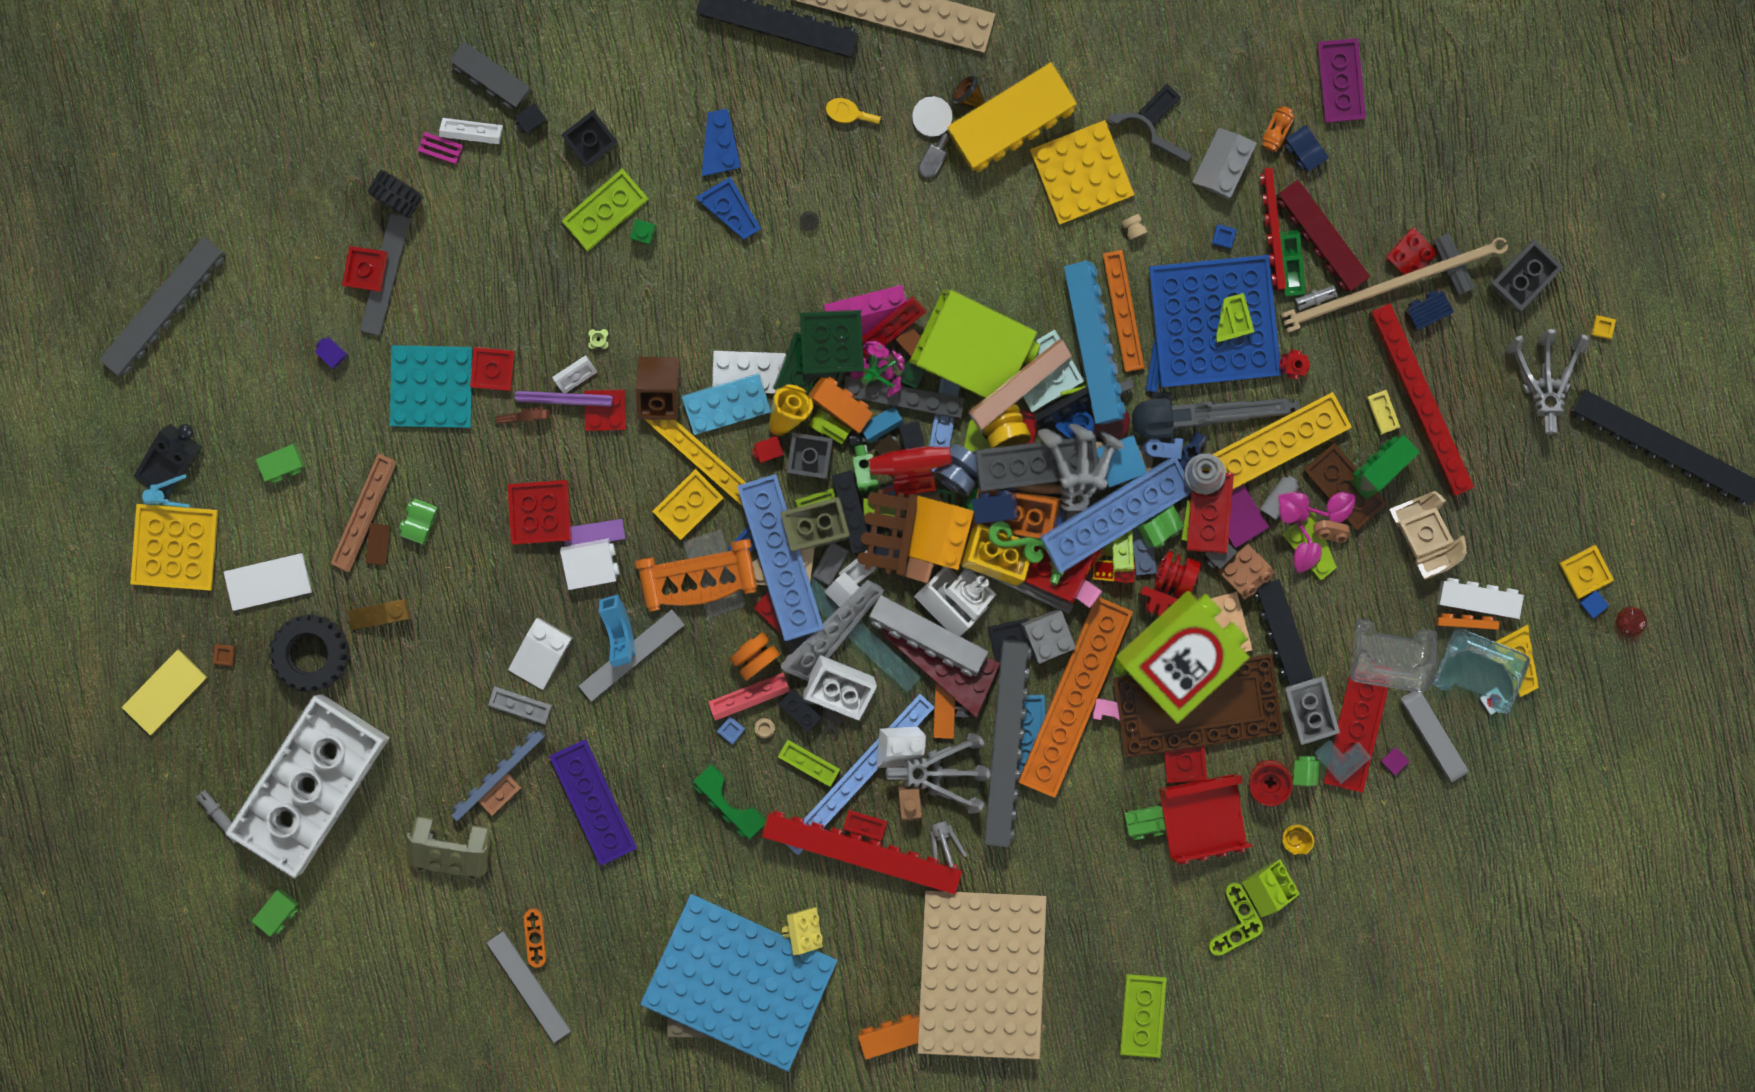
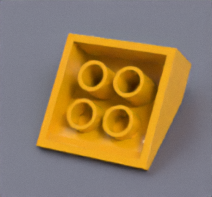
M917 496L907 556L959 570L974 511Z

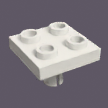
M965 568L945 593L974 620L996 596V593L988 587V579L984 582L982 581L985 576L978 577L972 570Z

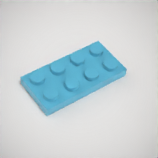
M759 373L682 395L694 435L771 412Z

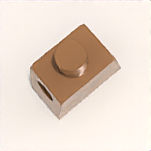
M898 783L902 822L922 820L919 786L913 788L912 786L906 787L904 783Z

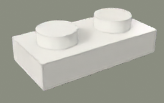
M585 355L552 378L563 393H567L596 374L597 370Z

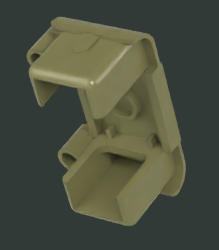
M419 816L415 818L411 835L409 832L407 834V861L411 866H414L416 871L424 872L425 870H431L452 875H466V878L469 880H476L487 872L490 848L489 828L473 825L467 847V845L432 840L433 834H430L433 819Z

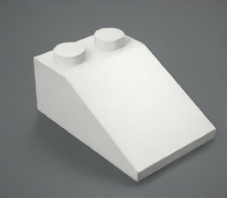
M536 618L508 670L543 690L573 637L544 620Z

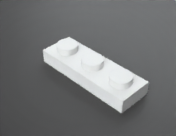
M443 118L439 129V137L500 144L503 125Z

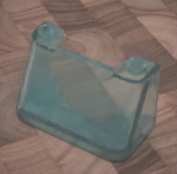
M1456 629L1453 631L1432 685L1442 690L1452 689L1454 684L1491 698V705L1497 712L1509 715L1525 677L1530 659L1522 652L1466 630Z

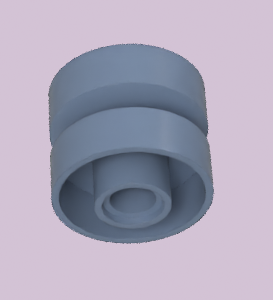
M953 444L950 448L952 463L936 468L933 473L945 487L959 495L968 497L976 486L971 478L978 480L976 455L960 445Z

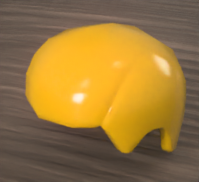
M1296 824L1284 830L1282 842L1284 848L1293 855H1306L1313 848L1314 838L1312 832L1306 826Z

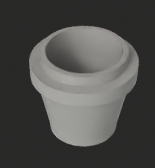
M1211 454L1196 455L1188 462L1185 469V480L1189 488L1203 495L1212 494L1219 490L1226 476L1225 467L1221 460ZM1208 468L1210 473L1207 475L1203 474L1202 469Z

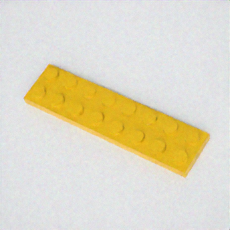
M1332 392L1212 455L1221 460L1226 473H1234V490L1348 431L1352 426ZM1208 468L1202 469V471H1210Z

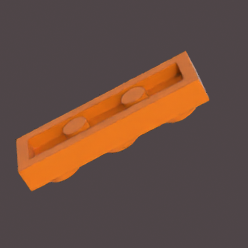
M1441 613V617L1435 618V625L1499 629V621H1494V617L1482 616L1481 620H1475L1474 615H1462L1460 619L1453 618L1454 614Z

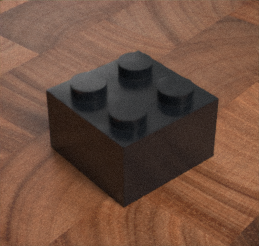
M594 110L561 134L587 169L620 145Z

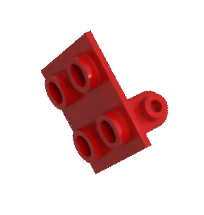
M1412 227L1399 240V243L1395 244L1391 252L1387 253L1385 259L1390 264L1393 263L1405 275L1426 267L1438 252L1415 227Z

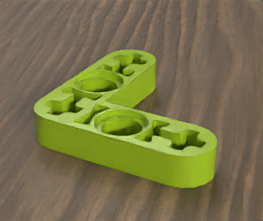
M1237 882L1229 883L1225 888V893L1241 923L1210 940L1209 950L1214 955H1223L1259 936L1263 931L1261 920L1245 890ZM1233 886L1236 889L1240 888L1238 891L1240 898L1245 897V900H1240L1235 905L1233 902L1237 901L1236 897L1229 894ZM1241 904L1249 905L1250 911L1248 914L1241 915L1238 909ZM1251 922L1259 924L1256 927L1257 931L1250 930L1246 932L1249 936L1245 938V934L1240 928L1243 926L1245 930L1250 928ZM1233 931L1241 933L1240 941H1231L1230 935ZM1226 936L1231 946L1228 947L1225 943L1221 946V951L1213 950L1214 942L1222 943L1225 941L1223 937Z

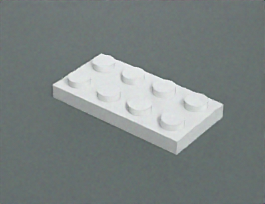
M714 351L712 387L759 373L765 392L775 394L777 390L772 388L786 353Z

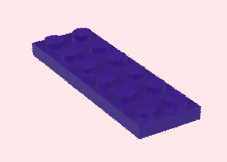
M587 739L550 755L552 764L600 866L637 849Z

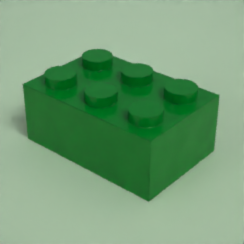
M1404 434L1398 438L1394 436L1379 447L1380 450L1376 454H1372L1366 460L1367 463L1352 473L1354 477L1349 482L1364 499L1378 493L1420 453Z

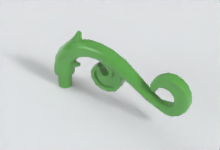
M1004 521L994 522L990 526L988 536L994 545L1000 547L1026 545L1023 553L1027 561L1037 563L1042 560V549H1039L1037 552L1033 549L1035 546L1046 550L1041 539L1025 537L1011 541H1001L997 538V532L1003 530L1007 538H1010L1012 536L1010 526ZM1050 561L1053 567L1050 583L1057 585L1060 577H1063L1064 571L1061 573L1057 572L1053 562Z

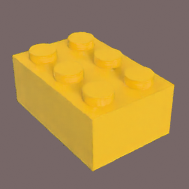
M977 524L971 529L961 566L1015 586L1025 581L1030 563L1026 560L1023 553L1026 545L1014 547L996 546L990 541L988 536L990 527ZM997 532V538L1001 541L1020 539L1015 536L1007 538L1006 533Z

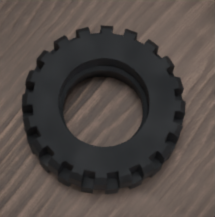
M318 615L294 617L282 624L281 628L273 635L275 638L270 643L271 653H269V659H272L271 668L276 671V677L285 682L284 685L289 688L292 687L296 691L314 692L330 687L342 677L343 671H346L348 666L346 664L350 658L348 648L350 647L349 643L345 640V633L338 628L339 626L335 622H331L326 617ZM306 634L320 637L325 642L328 650V658L325 665L315 672L300 670L292 660L291 650L294 642Z

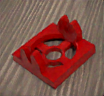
M1145 586L1140 587L1138 594L1148 597L1146 611L1152 613L1155 610V615L1161 616L1167 610L1168 605L1171 606L1178 600Z

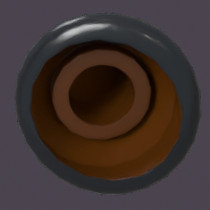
M968 76L957 85L952 94L953 103L980 107L985 103L976 76Z

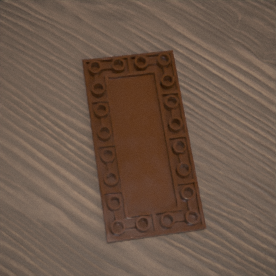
M1272 654L1248 658L1179 723H1176L1132 675L1113 677L1124 758L1283 734Z

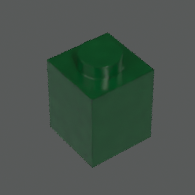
M907 362L900 376V382L917 389L925 370Z

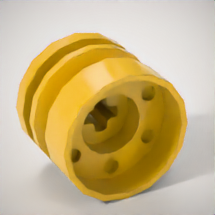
M1012 404L983 428L984 435L988 436L987 441L990 448L1022 445L1030 441L1031 435L1026 424L1022 423L1023 416L1020 414L1018 405Z

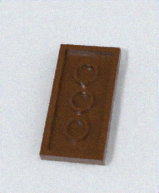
M1333 443L1303 470L1329 500L1333 495L1340 492L1354 494V508L1346 520L1355 530H1358L1387 503L1378 493L1364 499L1349 481L1354 477L1352 473L1357 468L1338 446Z

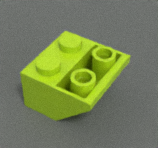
M1281 859L1253 873L1242 882L1261 917L1279 911L1300 895Z

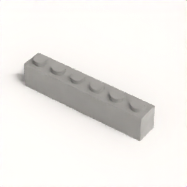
M882 595L869 616L872 626L888 630L891 636L907 640V644L914 648L919 646L925 650L927 655L933 658L938 656L943 659L942 662L950 667L955 665L961 669L963 674L970 677L972 675L977 676L988 655V651Z

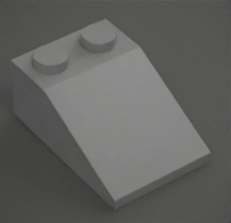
M1324 676L1285 688L1291 722L1296 739L1301 745L1340 733Z

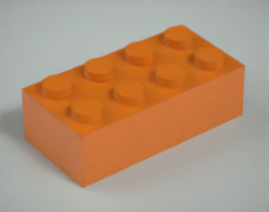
M978 487L977 498L978 494L990 492V496L998 495V491H1004L1008 489L979 491ZM1009 490L1010 493H1016L1019 517L1001 521L1006 522L1010 526L1012 534L1040 539V536L1057 527L1061 498ZM975 516L973 518L972 527H975L977 525L975 524ZM997 521L985 522V523H977V524H982V525H985V526H987V527H990L994 522H997Z

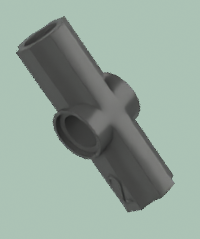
M1450 233L1433 240L1441 261L1461 255ZM1466 263L1444 271L1450 277L1458 295L1475 288L1466 270Z

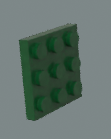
M861 309L800 312L803 374L864 371Z
M794 332L772 389L778 390L783 388L784 385H796L803 388L808 396L820 377H831L838 382L837 386L839 387L844 372L803 374L801 334Z

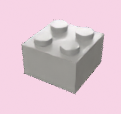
M1056 609L1020 624L1027 643L1031 647L1034 661L1037 663H1042L1076 649L1061 610Z

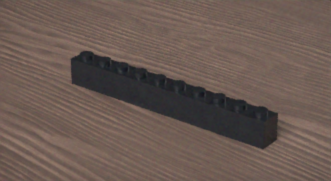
M1586 389L1580 391L1570 412L1574 413V418L1582 422L1585 420L1591 422L1593 428L1599 431L1604 429L1610 432V437L1618 441L1621 439L1627 441L1629 447L1635 450L1640 448L1646 451V456L1655 460L1656 458L1663 460L1665 466L1671 469L1676 467L1682 470L1681 474L1688 478L1694 476L1699 479L1698 483L1705 487L1713 486L1717 489L1716 492L1722 496H1732L1735 498L1734 502L1745 507L1746 504H1754L1755 478Z

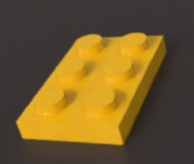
M695 469L652 512L682 540L724 497Z

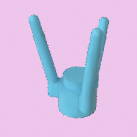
M186 475L175 477L160 484L151 485L150 489L143 492L144 504L189 508V504L169 502L168 499H164L163 492L159 490V488L185 479Z

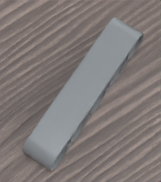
M1417 688L1400 698L1448 780L1452 783L1469 773L1421 691Z

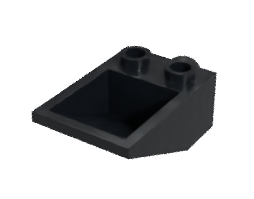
M169 424L159 431L134 477L150 488L151 485L160 484L175 477L185 475L202 449L201 445L191 439L194 433L192 426L182 424L177 429L172 424ZM180 481L159 488L164 494V499H168Z

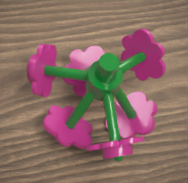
M877 341L866 342V345H863V349L871 355L870 363H866V359L863 358L864 371H851V378L857 379L860 377L862 378L861 382L865 385L870 381L879 380L889 386L887 390L888 397L897 394L901 388V377L898 376L892 383L889 380L895 377L893 365L896 364L900 371L904 370V358L900 353L896 354L893 350L891 351L892 362L888 363L883 359L877 364L879 358L889 357V350Z

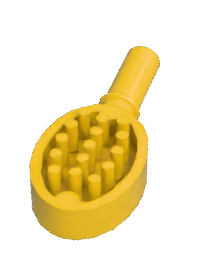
M836 98L829 101L826 105L828 116L836 122L852 123L856 119L875 124L880 123L881 116L859 111L857 106L850 100Z

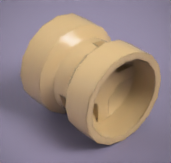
M1136 214L1121 222L1123 228H1128L1127 236L1129 240H1133L1148 232L1146 227L1140 224L1142 220L1140 214Z

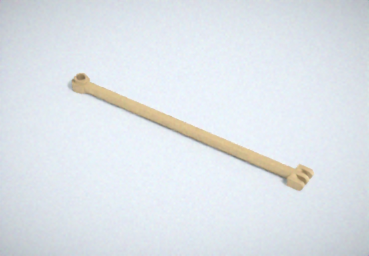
M1496 238L1491 244L1297 314H1295L1294 309L1281 313L1282 318L1289 315L1291 318L1283 321L1284 325L1293 324V327H1288L1286 331L1288 333L1300 329L1299 323L1490 254H1502L1507 250L1508 244L1503 245L1501 250L1496 249L1495 245L1498 242L1504 244L1507 241L1504 238Z

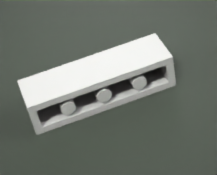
M1448 577L1447 581H1441L1437 599L1438 605L1520 619L1524 595L1518 594L1519 590L1507 588L1506 592L1498 591V586L1487 585L1486 588L1478 587L1479 583L1467 581L1466 585L1459 584V579Z

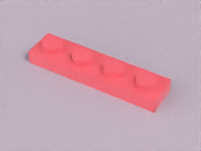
M784 673L711 700L709 705L716 721L788 693L790 689Z

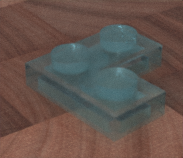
M1328 740L1314 752L1340 784L1372 758L1359 742L1354 744L1343 755L1331 740Z

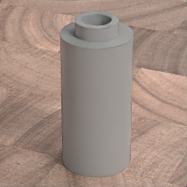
M1290 475L1287 478L1283 476L1260 510L1272 519L1277 520L1280 516L1278 495L1297 492L1300 488L1297 485L1299 482Z

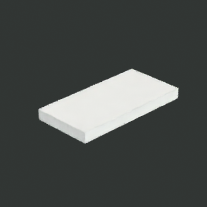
M303 553L224 571L233 611L312 592Z

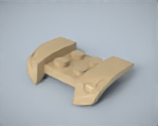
M1436 491L1389 509L1397 528L1400 527L1416 558L1415 563L1424 580L1457 565L1464 559L1467 553L1465 537L1462 536L1453 541L1438 510L1442 508L1446 500Z

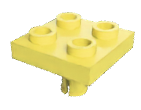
M817 907L787 915L788 926L782 928V933H789L782 936L784 939H791L793 955H800L823 947Z

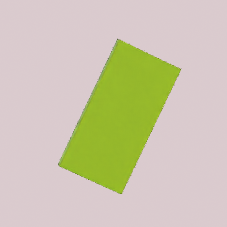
M622 168L561 221L582 246L589 251L649 199Z
M1126 974L1120 1055L1160 1058L1166 977Z

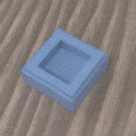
M729 716L717 732L733 745L745 728Z

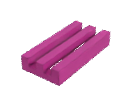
M424 132L418 151L457 165L463 145ZM427 138L456 147L457 151L428 142ZM425 145H427L432 148L455 155V157L453 159L432 152L430 150L424 149Z

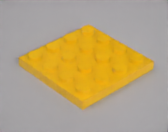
M1105 120L1030 149L1059 225L1134 196Z
M136 504L130 584L212 590L218 510Z

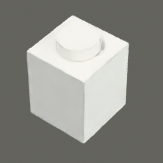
M844 572L825 590V593L840 607L860 587Z

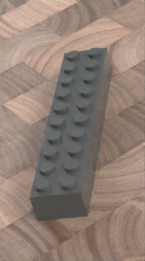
M1002 640L984 833L985 845L1009 847V843L1014 841V827H1011V821L1015 822L1016 807H1013V801L1017 802L1018 789L1015 787V781H1019L1020 769L1017 767V761H1021L1022 749L1018 746L1019 741H1023L1024 729L1020 727L1021 721H1025L1026 712L1025 707H1022L1023 700H1027V687H1024V681L1029 679V667H1026V660L1031 658V647H1028L1027 642Z

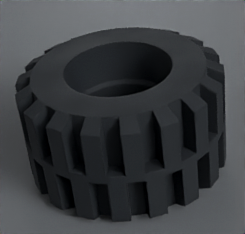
M384 170L379 171L367 190L369 195L405 218L412 217L423 199L421 193Z

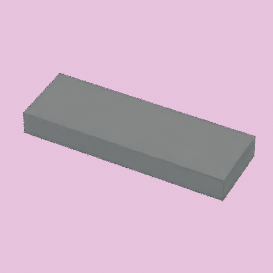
M494 686L488 704L490 707L546 725L552 707L550 704Z

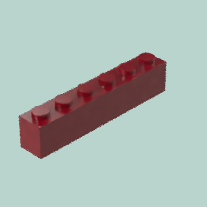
M1298 179L1276 195L1279 206L1283 210L1287 209L1290 213L1289 219L1295 226L1299 225L1302 229L1301 235L1307 242L1310 241L1313 244L1314 253L1318 258L1322 257L1327 263L1325 264L1326 269L1331 275H1336L1339 279L1337 283L1343 291L1347 290L1350 292L1371 277Z

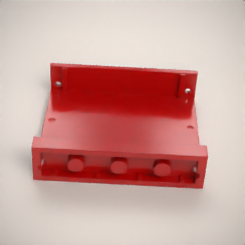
M1230 774L1159 789L1171 861L1178 862V865L1190 863L1189 860L1192 859L1202 861L1209 859L1208 856L1211 855L1222 857L1226 856L1227 852L1230 851L1241 853L1245 852L1246 848L1253 847L1251 843L1246 842L1237 785L1242 784L1241 775Z

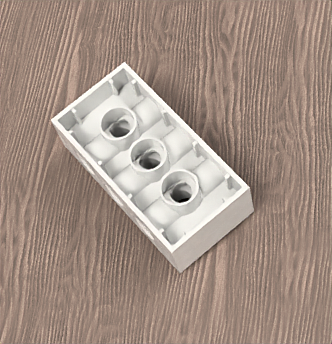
M325 695L314 696L226 834L292 877L299 876L310 863L390 737ZM327 743H333L337 747V756L334 759L329 758L325 753ZM305 777H310L315 781L316 785L313 793L304 789L303 781ZM283 811H288L293 815L294 819L291 827L283 824L281 820Z

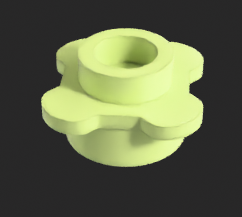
M591 329L589 331V347L591 349L596 347L606 349L608 347V331L606 329L601 331Z

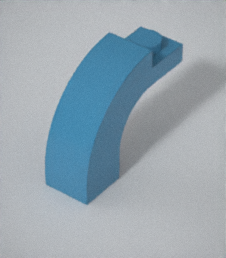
M619 595L599 600V614L606 626L610 640L609 662L612 668L630 663L632 656L635 655V643L626 609Z

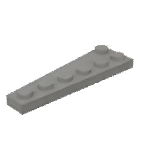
M867 580L823 623V630L814 632L792 654L786 657L785 661L780 665L781 668L809 682L811 671L818 657L821 655L829 658L884 592L881 586Z

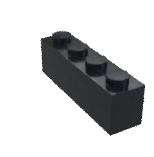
M852 470L834 474L832 478L849 531L852 554L868 550L869 545L861 542L862 534L868 531Z

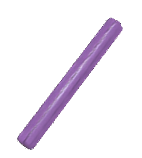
M516 391L515 401L611 407L613 405V396Z

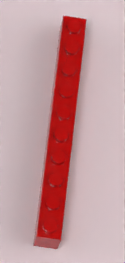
M1391 303L1369 312L1451 495L1456 496L1474 488Z
M773 810V813H767L761 836L941 891L952 894L956 893L962 871L955 863H953L951 868L948 862L946 865L939 863V859L928 856L925 859L919 857L920 853L908 850V853L900 851V847L889 844V847L881 845L882 842L875 839H870L868 842L862 840L861 835L851 833L848 836L842 834L843 830L831 827V830L823 828V824L812 821V824L804 822L805 819L798 816H793L791 819L785 817V813L778 810Z

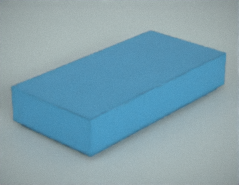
M893 406L870 419L863 427L862 432L868 442L871 443L899 427V425L904 424Z

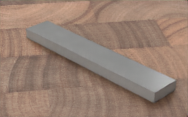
M673 609L670 610L634 640L635 655L632 656L630 663L612 668L608 661L579 685L580 689L590 701H593L685 624Z
M505 931L487 942L488 946L552 1041L555 1043L571 1032V1029Z

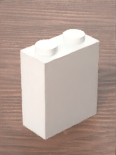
M609 538L561 547L560 552L568 590L614 582L617 579V575L620 574L618 563H614L613 555H616L614 543L610 544Z

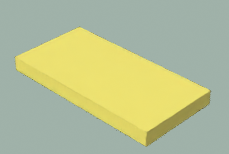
M178 649L122 708L149 735H152L208 677Z

